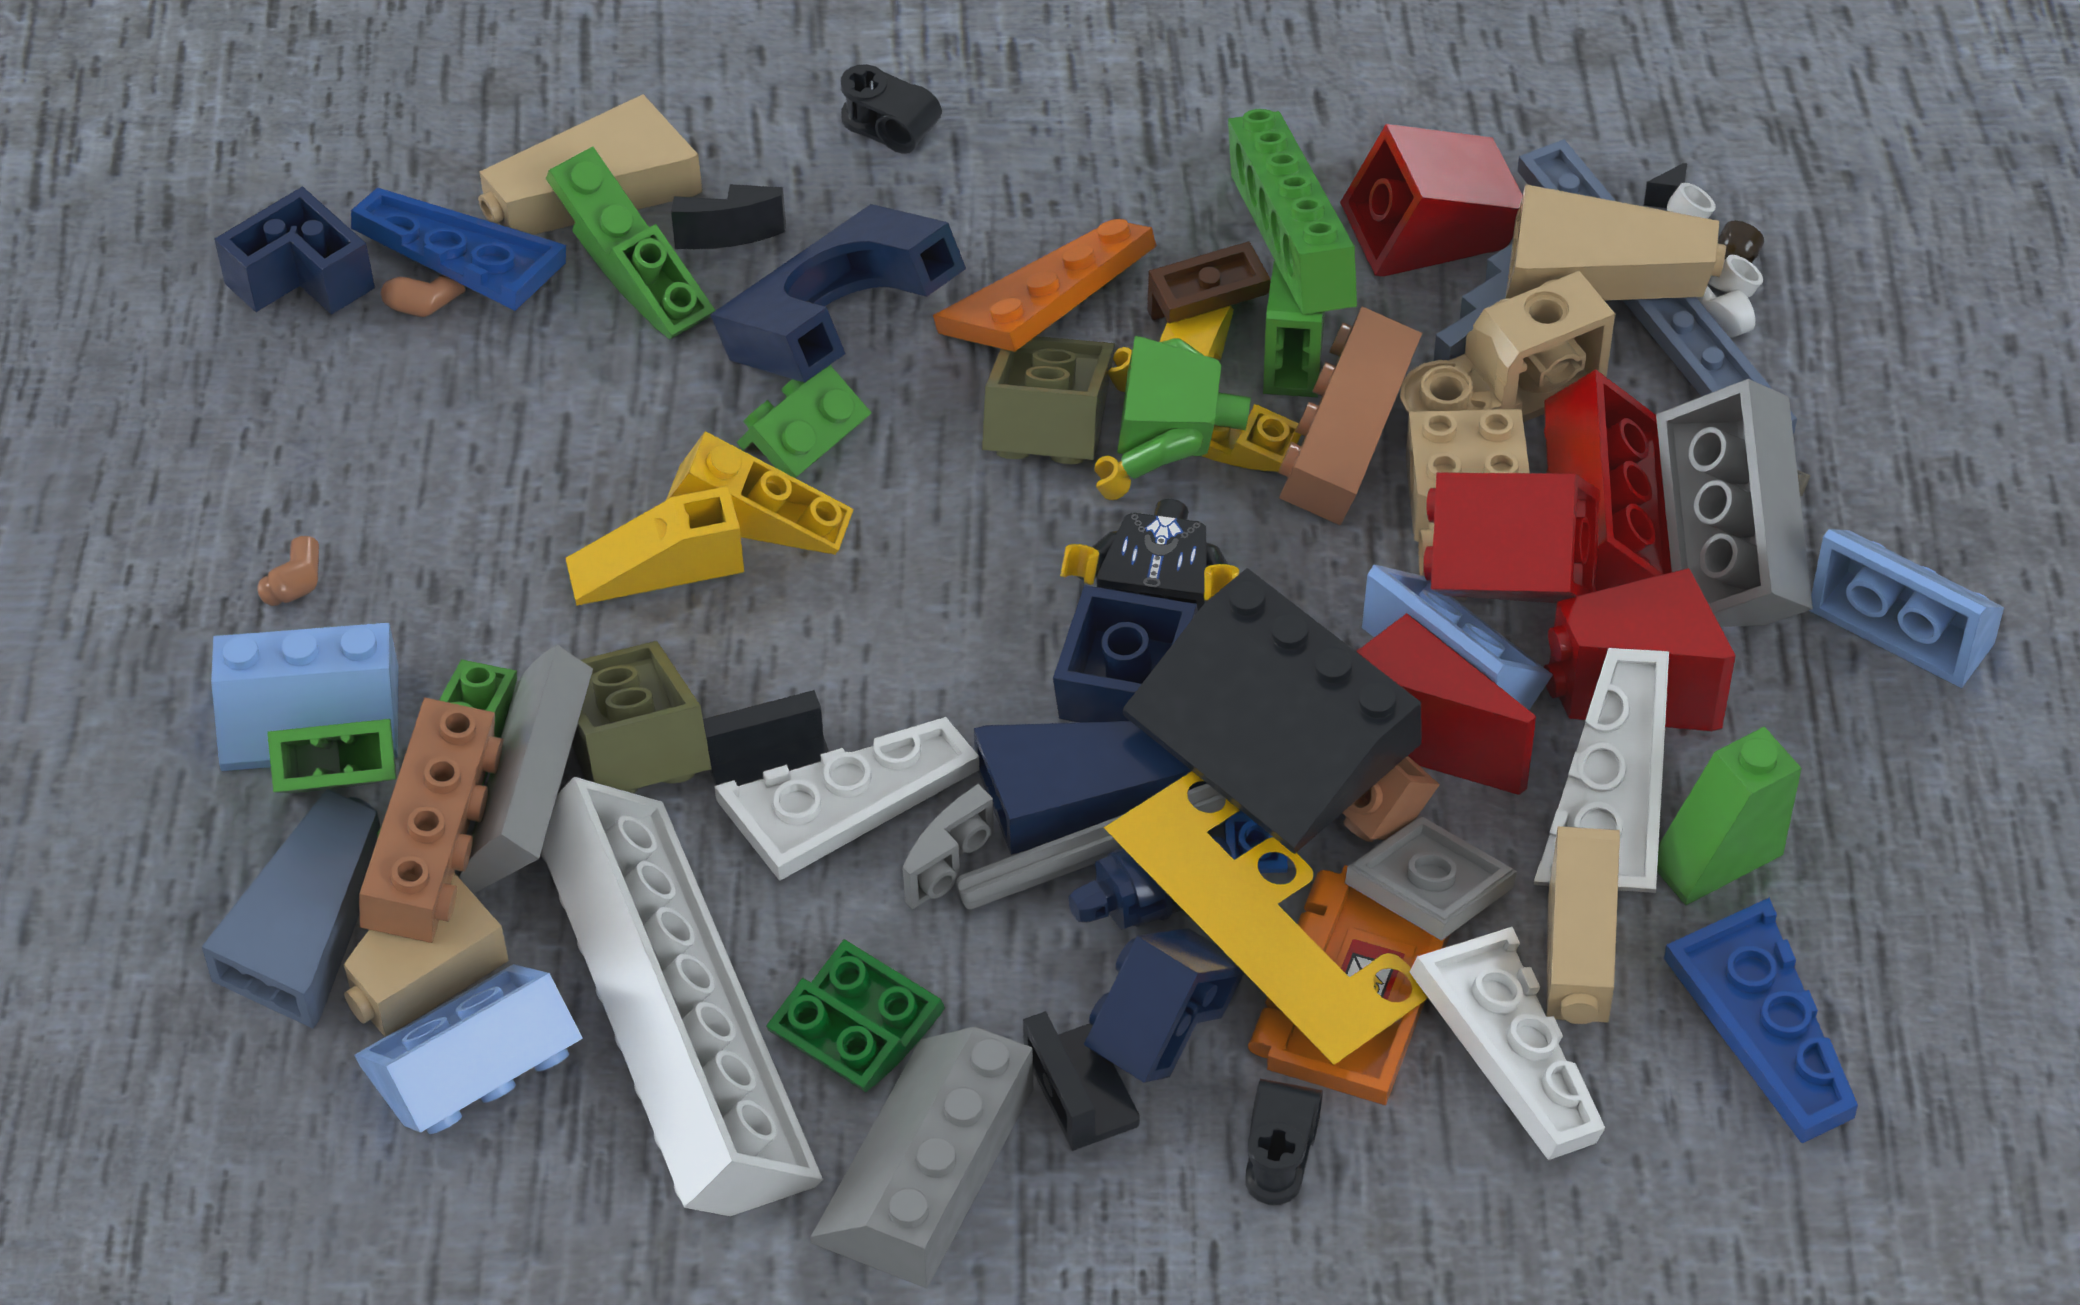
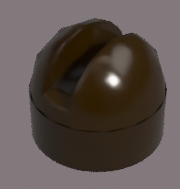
M1735 220L1725 224L1718 238V244L1726 245L1725 259L1729 255H1738L1752 263L1757 258L1764 244V237L1751 224Z

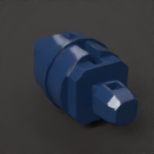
M1212 837L1232 857L1230 847L1222 837ZM1123 848L1110 852L1107 857L1095 861L1097 882L1094 880L1074 889L1068 896L1071 913L1078 922L1088 923L1109 917L1110 915L1121 930L1131 926L1139 927L1157 919L1166 920L1173 913L1183 910Z

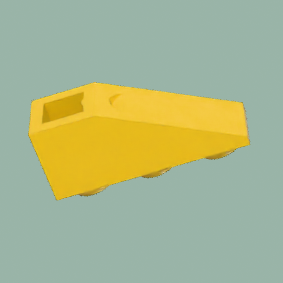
M706 431L680 464L666 500L674 496L728 486L739 523L741 538L836 555L839 551L854 510L848 505Z
M728 486L671 497L565 558L576 606L744 572L740 527Z

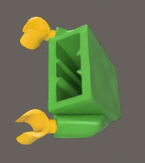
M1135 336L1132 350L1128 347L1119 348L1113 357L1117 367H1111L1108 370V375L1115 388L1125 392L1117 453L1123 454L1122 461L1118 462L1112 456H1102L1097 460L1094 470L1101 480L1096 483V488L1104 498L1117 500L1128 492L1131 485L1130 477L1136 479L1161 466L1191 456L1207 454L1214 425L1246 430L1251 397L1220 393L1221 363L1217 359L1204 356L1182 339L1173 338L1158 342L1145 337Z

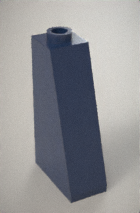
M1131 721L985 725L974 728V749L979 755L978 773L986 792L993 798V811L1011 855L1030 850L1121 816L1191 772L1188 767ZM1205 781L1196 782L1188 790L1207 783Z

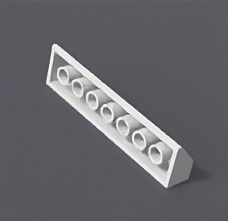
M573 777L557 794L542 846L541 856L548 865L559 893V901L566 910L577 938V946L586 960L595 983L596 994L603 1003L615 1033L616 1044L623 1053L635 1083V1092L643 1103L654 1131L655 1142L662 1151L674 1181L675 1192L682 1201L684 1208L733 1216L815 1188L823 1178L663 802Z

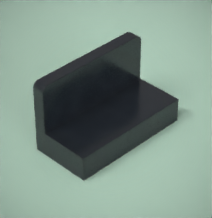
M815 690L703 719L711 763L710 772L715 786L735 780L737 786L763 779V772L787 765L789 771L821 762L820 754L829 752L823 735L821 706Z
M1044 1011L1023 1019L1024 1045L1032 1047L1033 1073L1072 1151L1137 1128L1140 1125V1114L1114 1064L1084 1045L1092 1025L1086 1024L1057 1034L1047 1012Z

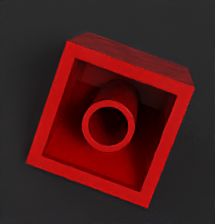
M1386 124L1341 199L1340 204L1374 275L1385 277L1503 250L1513 238L1515 219L1523 195L1493 137Z
M1436 472V488L1429 489L1426 502L1428 521L1434 523L1433 546H1427L1424 553V575L1427 581H1431V590L1444 596L1557 603V601L1595 592L1600 490L1577 474Z
M1690 568L1557 601L1554 627L1548 630V641L1551 649L1549 664L1544 665V668L1553 675L1546 684V688L1553 699L1559 697L1569 719L1586 720L1608 648L1669 651L1665 727L1711 732L1723 728L1736 655Z

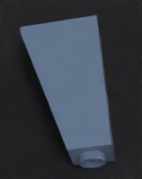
M329 789L325 790L202 945L212 982L312 1029L315 1027L322 1016L360 914L359 893L378 839L377 833L381 828L377 811L370 804L358 797L347 798Z

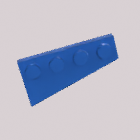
M378 187L351 210V229L514 311L566 264L565 244Z
M1769 897L1667 944L1664 960L1799 1141L1804 1143L1854 1119L1858 1104L1830 1038L1823 1035L1816 1018L1817 1007L1810 991L1803 988L1795 969L1796 958L1788 939L1783 940L1775 922L1777 914Z

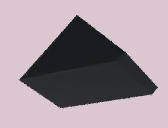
M1682 163L1648 181L1646 184L1644 206L1667 208L1671 196L1681 183H1685L1687 163Z

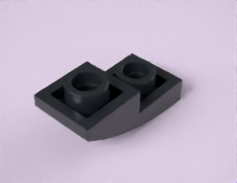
M730 184L727 199L674 196L671 217L675 249L695 250L733 247L785 233L786 217L783 187Z

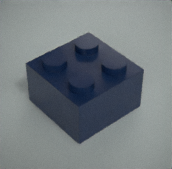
M1084 585L1053 676L1059 719L1080 723L1130 721L1123 715L1124 706L1197 614V604Z

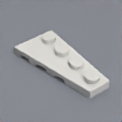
M1608 648L1585 720L1583 732L1549 832L1542 860L1534 879V885H1550L1558 826L1620 830L1618 891L1656 893L1669 651Z
M947 717L874 738V746L854 752H845L843 748L820 754L821 762L789 771L787 765L764 771L763 779L741 786H737L735 780L714 787L716 801L778 880L781 881L979 771V755Z
M1513 927L1417 956L1410 974L1545 1157L1551 1160L1596 1144L1605 1130V1126L1576 1063L1566 1061L1559 1046L1563 1035L1554 1016L1546 1017L1536 996L1540 985L1532 968L1523 967L1516 950L1520 942Z

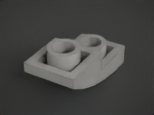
M979 784L947 806L924 830L909 852L903 865L905 903L911 909L916 908L930 898L936 899L946 894L960 876L959 856L963 853H971L978 850L989 837L994 835L993 798Z

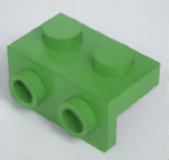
M829 365L805 383L794 379L789 381L781 389L786 398L776 407L769 400H766L743 420L749 430L736 443L743 451L754 443L775 468L797 478L862 423L872 412L833 367Z

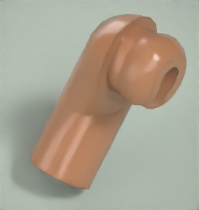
M444 275L439 276L430 283L408 277H396L387 280L383 284L381 298L385 305L395 311L417 317H426L463 294L465 286Z
M299 536L292 540L290 561L272 569L268 576L263 577L258 583V594L264 603L270 606H278L282 602L289 603L311 593L316 588L319 568L318 541L311 536Z

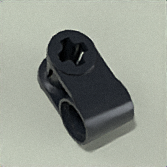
M868 64L856 65L847 69L841 77V91L846 97V102L841 109V119L845 128L882 143L895 152L901 154L912 152L941 118V105L929 90L885 73L876 66ZM855 109L857 110V118H855Z
M1260 1079L1252 1112L1248 1139L1249 1159L1245 1174V1185L1250 1195L1257 1201L1268 1205H1281L1290 1202L1298 1195L1302 1187L1310 1145L1313 1146L1317 1133L1323 1090Z

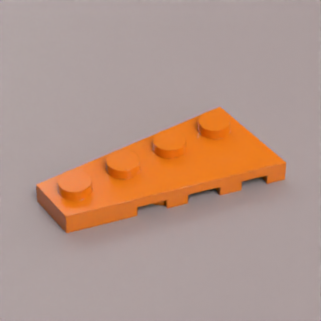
M1113 219L1104 222L1087 234L933 315L937 332L941 335L1016 352L1154 249L1157 245L1152 227L1128 223L1124 219Z

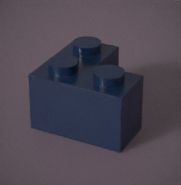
M303 186L214 238L224 283L255 312L301 286L332 315L375 289L366 242Z
M1189 928L1137 935L1136 938L1130 940L1118 956L1115 967L1119 973L1110 992L1104 994L1097 1001L1090 1014L1089 1024L1092 1025V1028L1084 1045L1143 1083L1168 1078L1171 1076L1196 1024L1223 1017L1244 972L1219 946Z

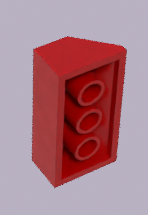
M1595 369L1544 400V435L1547 445L1548 468L1546 473L1577 474L1600 490L1596 592L1671 573L1672 568L1656 414Z

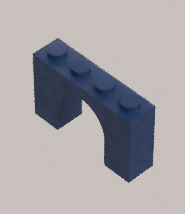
M870 204L711 313L710 316L730 361L805 383L846 354L828 309L825 307L826 305L848 294L878 287L895 288L927 297L963 272L966 267L948 222Z

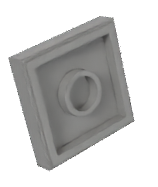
M1419 816L1347 867L1345 884L1442 941L1513 889L1517 871L1428 819Z

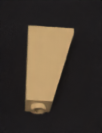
M642 94L479 171L483 194L478 197L479 205L489 222L535 235L575 224L574 219L547 182L546 176L551 168L592 146L637 210L672 202L674 196L693 197L701 193L699 156L646 96Z
M1526 184L1515 219L1505 299H1510L1540 287L1549 280L1560 279L1577 271L1584 275L1603 300L1703 297L1710 277H1720L1724 265L1726 245L1718 244L1719 221Z

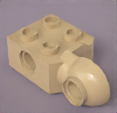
M1580 271L1560 279L1549 280L1540 287L1510 299H1502L1482 311L1473 325V330L1469 331L1466 336L1465 354L1449 361L1436 360L1423 363L1407 374L1401 384L1400 399L1408 416L1409 412L1500 409H1521L1523 423L1545 414V399L1596 369L1607 377L1615 313Z
M1521 409L1409 412L1405 459L1414 540L1419 542L1418 556L1419 573L1421 576H1425V549L1427 546H1433L1434 523L1428 521L1426 502L1429 489L1436 488V472L1530 473ZM1453 597L1462 602L1467 600V597Z

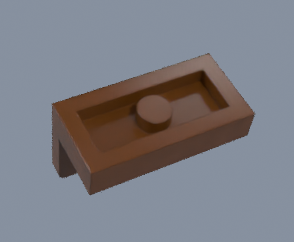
M1250 241L1149 270L1147 311L1153 320L1166 317L1170 324L1267 295L1270 291L1271 279Z

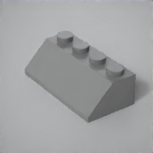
M1746 379L1656 414L1672 572L1690 568L1720 627L1767 625L1813 609L1789 396L1753 380Z
M976 1026L921 1039L813 1231L811 1243L916 1285L928 1288L1034 1089L1032 1047Z

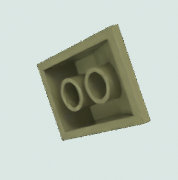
M1036 336L1016 352L1000 349L985 386L982 450L996 451L998 456L1006 459H1023L1028 457L1029 454L1051 456L1053 461L1062 464H1079L1085 459L1093 460L1100 440L1110 382L1108 370L1113 364L1115 343Z
M658 641L581 659L582 662L593 668L572 746L586 780L635 793L638 788L660 782L669 784L685 782L691 779L695 773L711 769L701 705Z

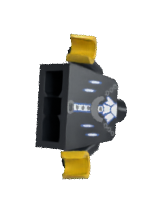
M1163 499L1156 504L1154 515L1141 513L1126 515L1118 531L1109 532L1092 547L1082 544L1067 545L1065 547L1060 577L1077 576L1084 580L1085 584L1093 585L1094 579L1097 578V587L1193 603L1197 604L1199 611L1206 601L1239 575V569L1233 565H1228L1218 546L1206 542V526L1202 522L1187 520L1189 511L1184 503L1175 499Z

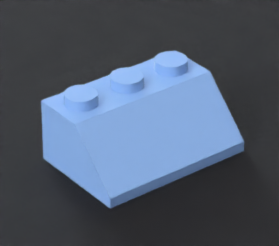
M1828 529L1823 536L1811 593L1813 609L1809 611L1962 688L1995 644L2004 607L1989 600L1984 595L1972 592L1938 575L1932 569L1920 566L1886 549L1883 545L1870 541L1850 530Z
M1373 565L1367 574L1362 629L1375 637L1407 613L1529 710L1552 677V673L1453 597L1444 596L1431 590V581H1427L1425 576L1379 565Z
M390 623L213 636L211 684L221 771L270 768L268 731L391 719L394 756L398 758L399 666Z
M513 964L356 1053L354 1056L359 1066L405 1127L420 1133L427 1130L428 1134H434L458 1122L462 1118L459 1110L474 1101L481 1099L483 1103H486L510 1092L516 1086L513 1079L534 1067L536 1071H543L562 1062L569 1056L567 1047L583 1038L550 973Z

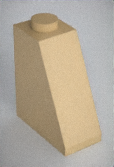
M1560 826L1557 828L1548 892L1546 1017L1554 1016L1555 1019L1566 1020L1573 1024L1609 1022L1615 977L1620 830Z
M455 873L451 885L457 886L454 910L449 922L439 920L432 943L368 930L344 963L350 987L349 990L344 992L347 1004L361 1023L364 1024L371 1020L384 1037L423 1016L509 961L502 926Z

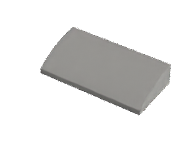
M558 644L544 652L528 667L514 691L500 737L503 738V748L499 766L495 774H489L486 784L488 796L481 822L475 821L471 834L473 842L469 862L465 872L460 871L459 878L473 894L529 865L540 857L593 668Z

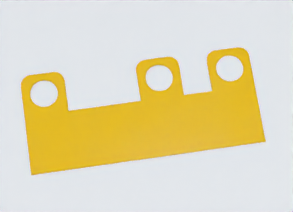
M1193 771L1104 827L1121 847L1333 1065L1428 998L1410 974L1411 967L1395 954H1383L1349 977L1278 905L1312 881V868L1298 853H1292L1274 837L1264 840L1234 860L1207 832L1240 810L1226 798L1224 807L1217 812L1206 813L1196 809L1188 799V789L1192 784L1204 780ZM1269 852L1284 854L1295 865L1296 875L1294 879L1287 884H1274L1267 881L1258 869L1260 857ZM1383 969H1395L1402 972L1411 983V995L1401 1002H1391L1382 998L1376 992L1373 985L1376 973Z

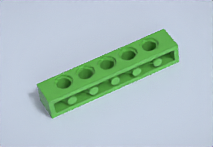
M1254 109L1244 113L1241 117L1228 118L1231 177L1302 315L1357 307L1355 246L1280 111L1273 112L1267 109Z

